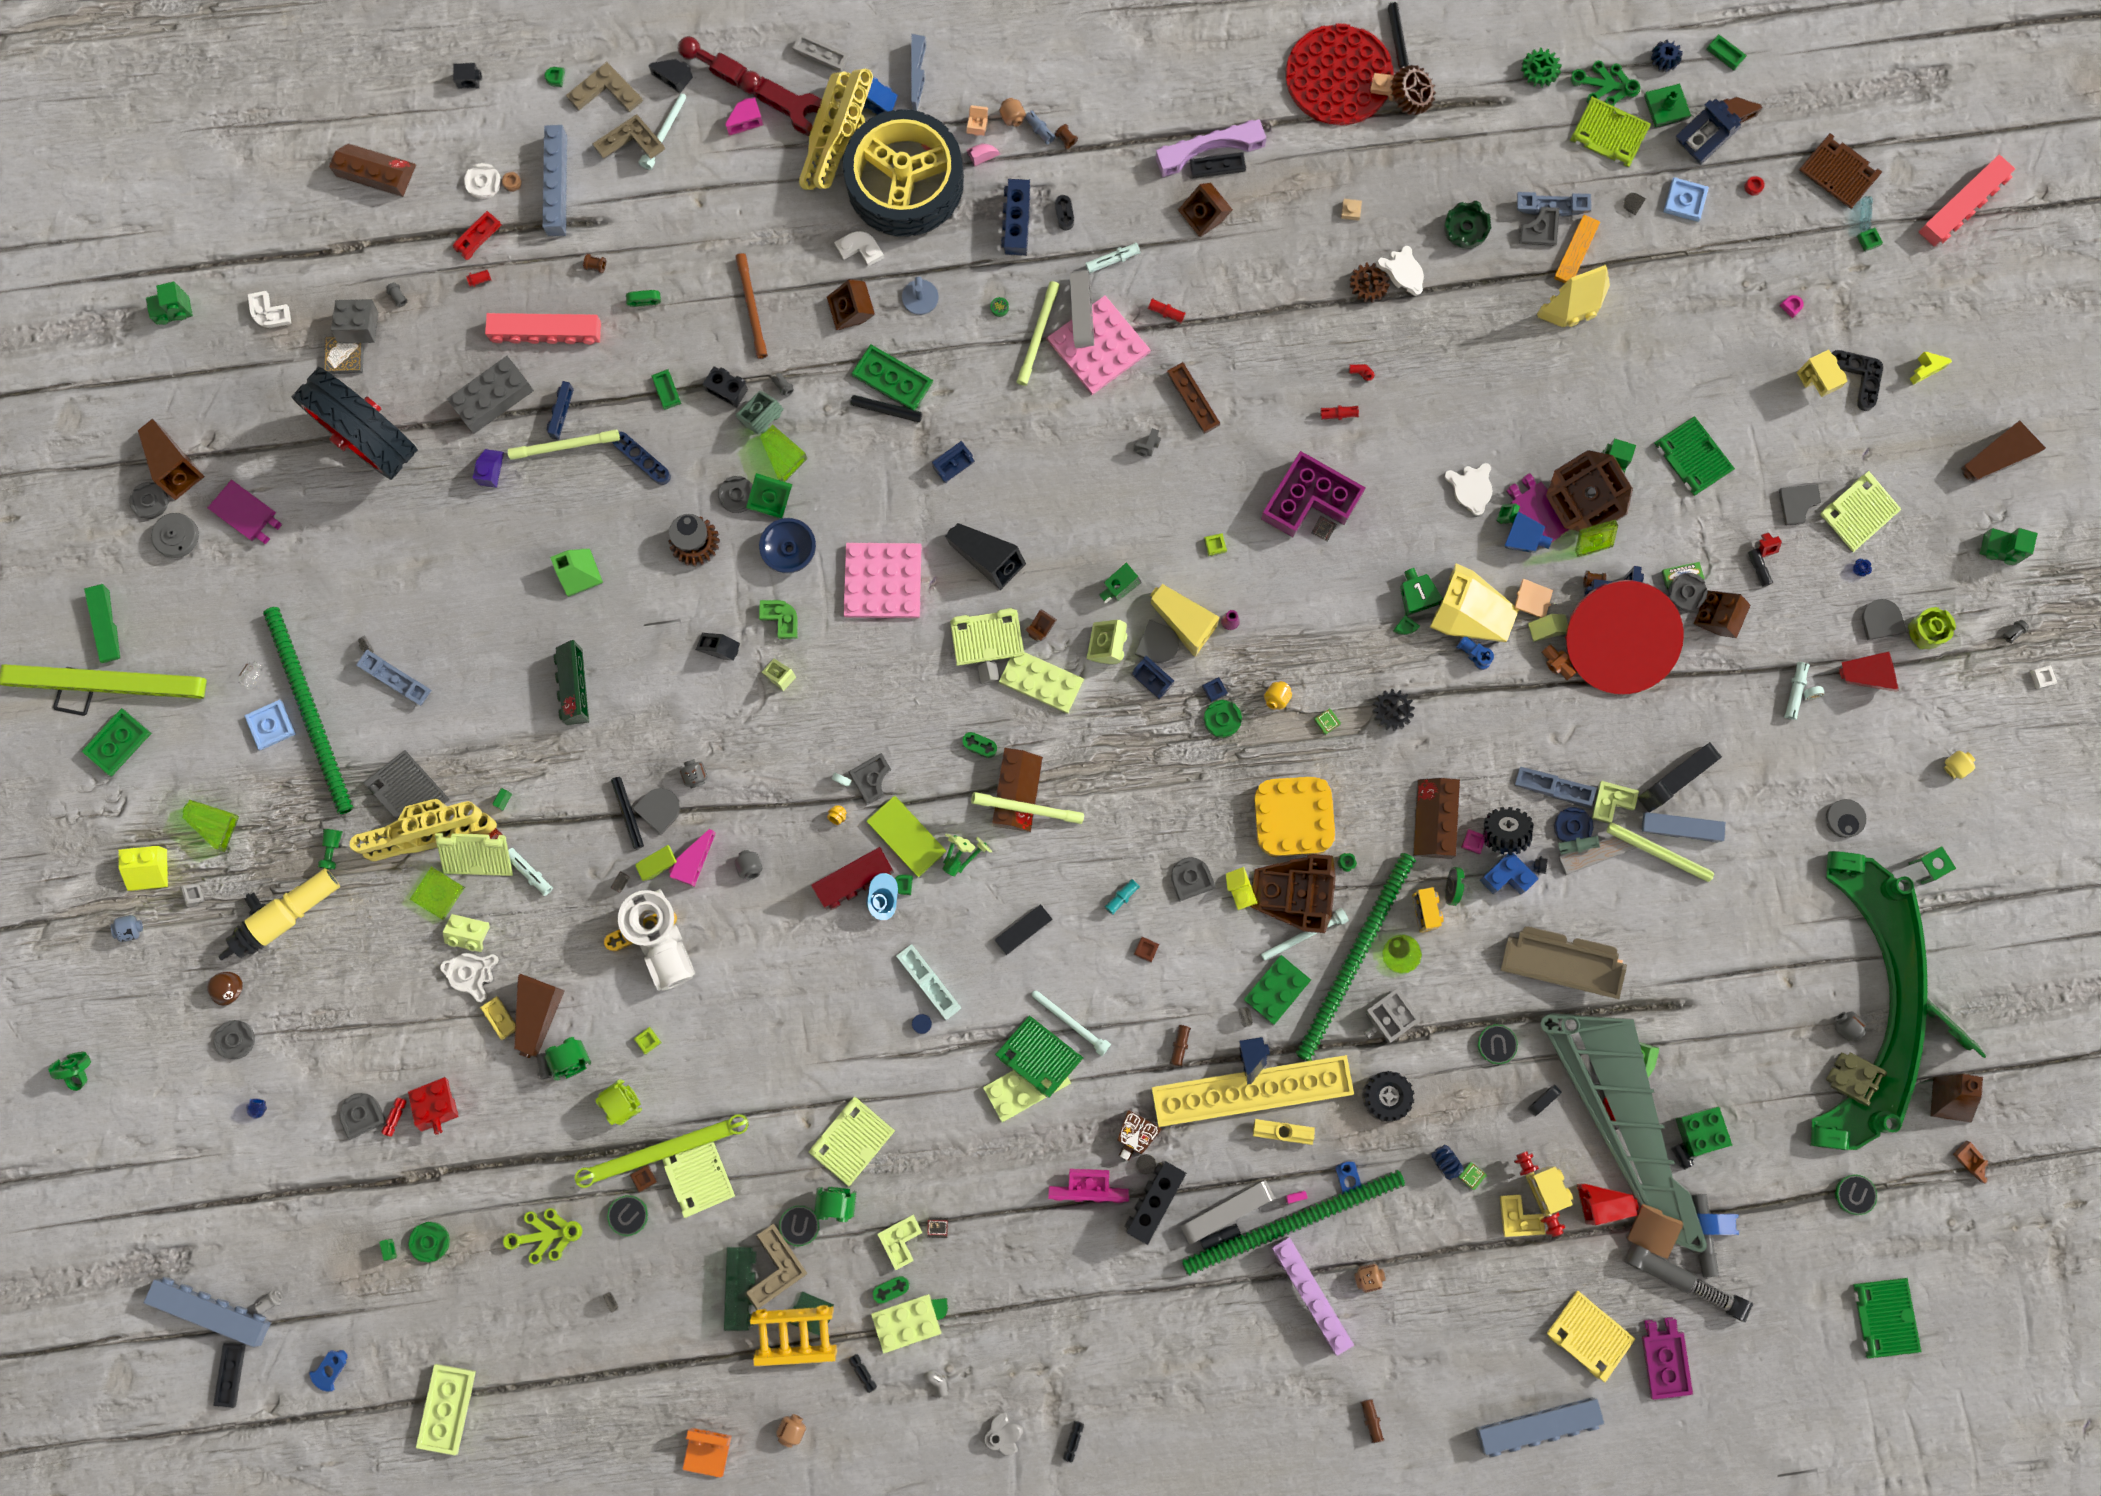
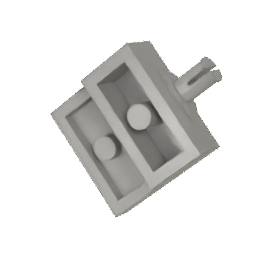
M1396 988L1365 1011L1371 1019L1373 1026L1364 1031V1034H1368L1366 1037L1369 1039L1378 1032L1389 1044L1421 1021V1019L1398 988Z

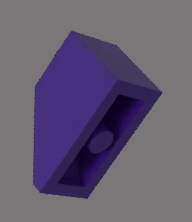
M485 449L476 460L473 479L478 485L497 488L504 452Z

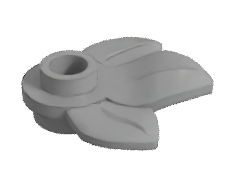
M1001 1413L992 1420L991 1430L984 1437L985 1445L991 1450H999L1003 1455H1013L1018 1452L1014 1442L1021 1437L1023 1427L1018 1424H1009L1007 1413ZM994 1435L998 1437V1442L996 1444L992 1442V1437Z

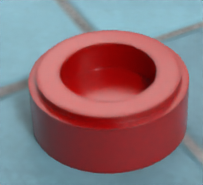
M1752 176L1746 181L1744 188L1749 195L1756 196L1762 192L1765 184L1762 178Z

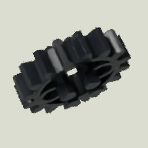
M1391 689L1389 694L1385 690L1382 693L1383 697L1377 696L1376 699L1379 702L1375 701L1373 703V706L1377 707L1372 710V713L1377 714L1374 720L1381 721L1379 726L1385 724L1386 730L1392 727L1393 731H1396L1398 726L1402 730L1405 727L1404 723L1409 725L1411 722L1408 718L1414 717V714L1410 713L1415 709V707L1410 706L1413 700L1406 699L1407 693L1402 696L1401 690L1395 693L1394 689ZM1387 701L1389 706H1384L1383 702ZM1397 701H1402L1403 705H1400L1397 708V710L1393 712V714L1390 716V719H1385L1384 715H1387L1389 713V711L1396 705ZM1398 714H1403L1404 718L1400 719Z

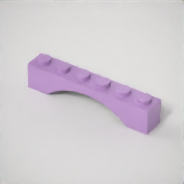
M1260 119L1255 121L1249 120L1242 125H1232L1222 131L1215 130L1205 136L1199 135L1188 141L1182 140L1171 146H1162L1156 150L1155 159L1161 176L1166 177L1179 173L1190 159L1209 149L1230 147L1250 152L1265 147L1267 138Z
M1286 1237L1271 1246L1270 1248L1309 1309L1332 1352L1338 1356L1353 1347V1342L1290 1237Z

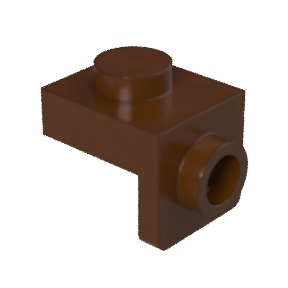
M1041 609L1031 625L1026 628V631L1032 639L1041 641L1047 637L1057 619Z

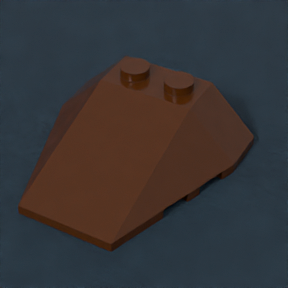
M1312 854L1308 855V857L1292 859L1288 862L1255 869L1252 890L1257 904L1250 907L1305 932L1325 934L1332 917L1336 881L1333 856Z

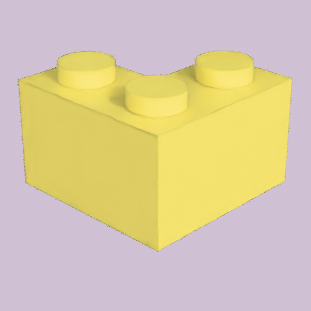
M1830 350L1810 358L1797 372L1805 388L1814 385L1821 397L1842 388L1848 382L1846 374L1840 369L1836 357L1831 354Z

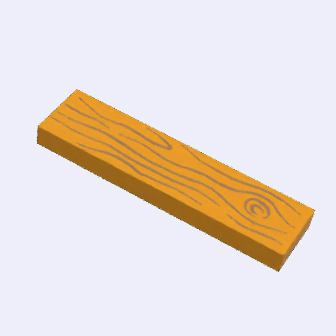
M1583 215L1554 279L1566 283L1570 278L1576 276L1600 221Z

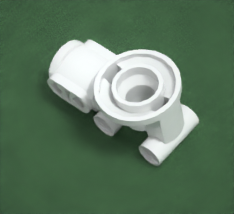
M661 889L657 891L643 890L630 895L619 909L618 925L621 933L627 940L640 945L646 956L644 957L646 965L658 991L669 990L691 980L693 975H695V971L681 941V934L674 924L673 908ZM648 913H655L658 917L656 926L646 929L643 925V918Z

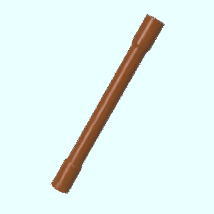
M739 253L735 258L741 276L754 337L757 358L763 359L768 354L755 303L748 261L745 253Z

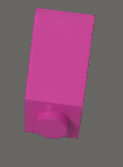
M747 98L737 103L726 122L729 136L763 126L756 99Z

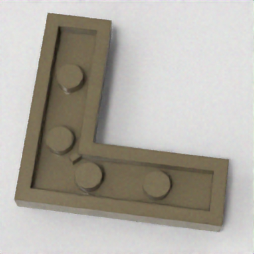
M608 62L604 63L566 95L567 99L578 110H581L606 88L629 112L643 102L642 97Z
M637 114L592 143L603 159L632 139L635 140L650 159L665 150L661 141Z
M774 1224L756 1236L778 1268L776 1272L745 1293L756 1310L807 1275V1272Z

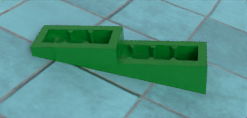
M104 584L84 588L99 661L103 664L120 659L117 626L113 623L110 590Z

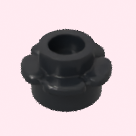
M1542 856L1539 859H1535L1533 870L1537 871L1538 875L1546 873L1548 859L1542 858Z

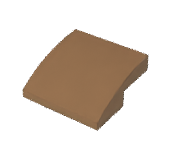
M1642 1204L1627 1239L1656 1255L1668 1259L1683 1227V1223L1680 1220L1663 1215L1659 1209Z

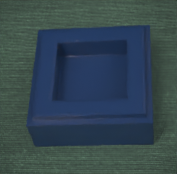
M1220 677L1202 685L1210 703L1228 695Z

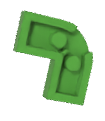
M760 600V621H778V639H798V616L795 609L782 600Z

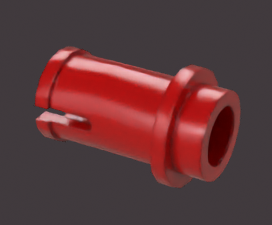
M488 269L474 274L469 273L466 276L470 287H476L477 284L491 281Z

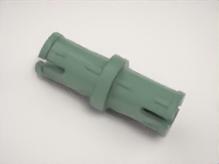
M1598 835L1583 839L1578 837L1576 840L1558 843L1561 855L1572 852L1582 853L1583 850L1600 848Z

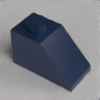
M1263 1037L1239 1041V1051L1247 1085L1252 1084L1266 1066L1267 1056H1270L1268 1044H1264Z

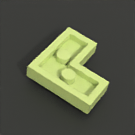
M1600 781L1591 818L1609 824L1612 823L1616 806L1629 810L1635 809L1639 791Z
M914 1215L878 1233L895 1270L914 1261L905 1243L923 1233Z

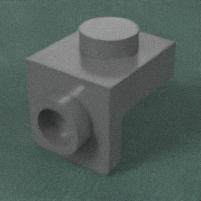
M1152 428L1146 445L1135 442L1134 451L1140 456H1152L1154 448H1158L1161 437H1158L1159 430Z

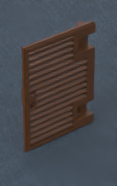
M1829 133L1801 166L1799 171L1852 209L1881 175L1882 171L1878 168L1875 171L1869 166V161L1843 142L1841 144L1833 139L1835 136Z

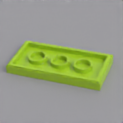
M893 796L867 820V823L918 878L947 852L896 796Z

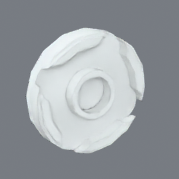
M480 163L474 165L471 170L469 169L466 172L464 185L469 194L474 198L488 199L499 191L501 177L492 165Z

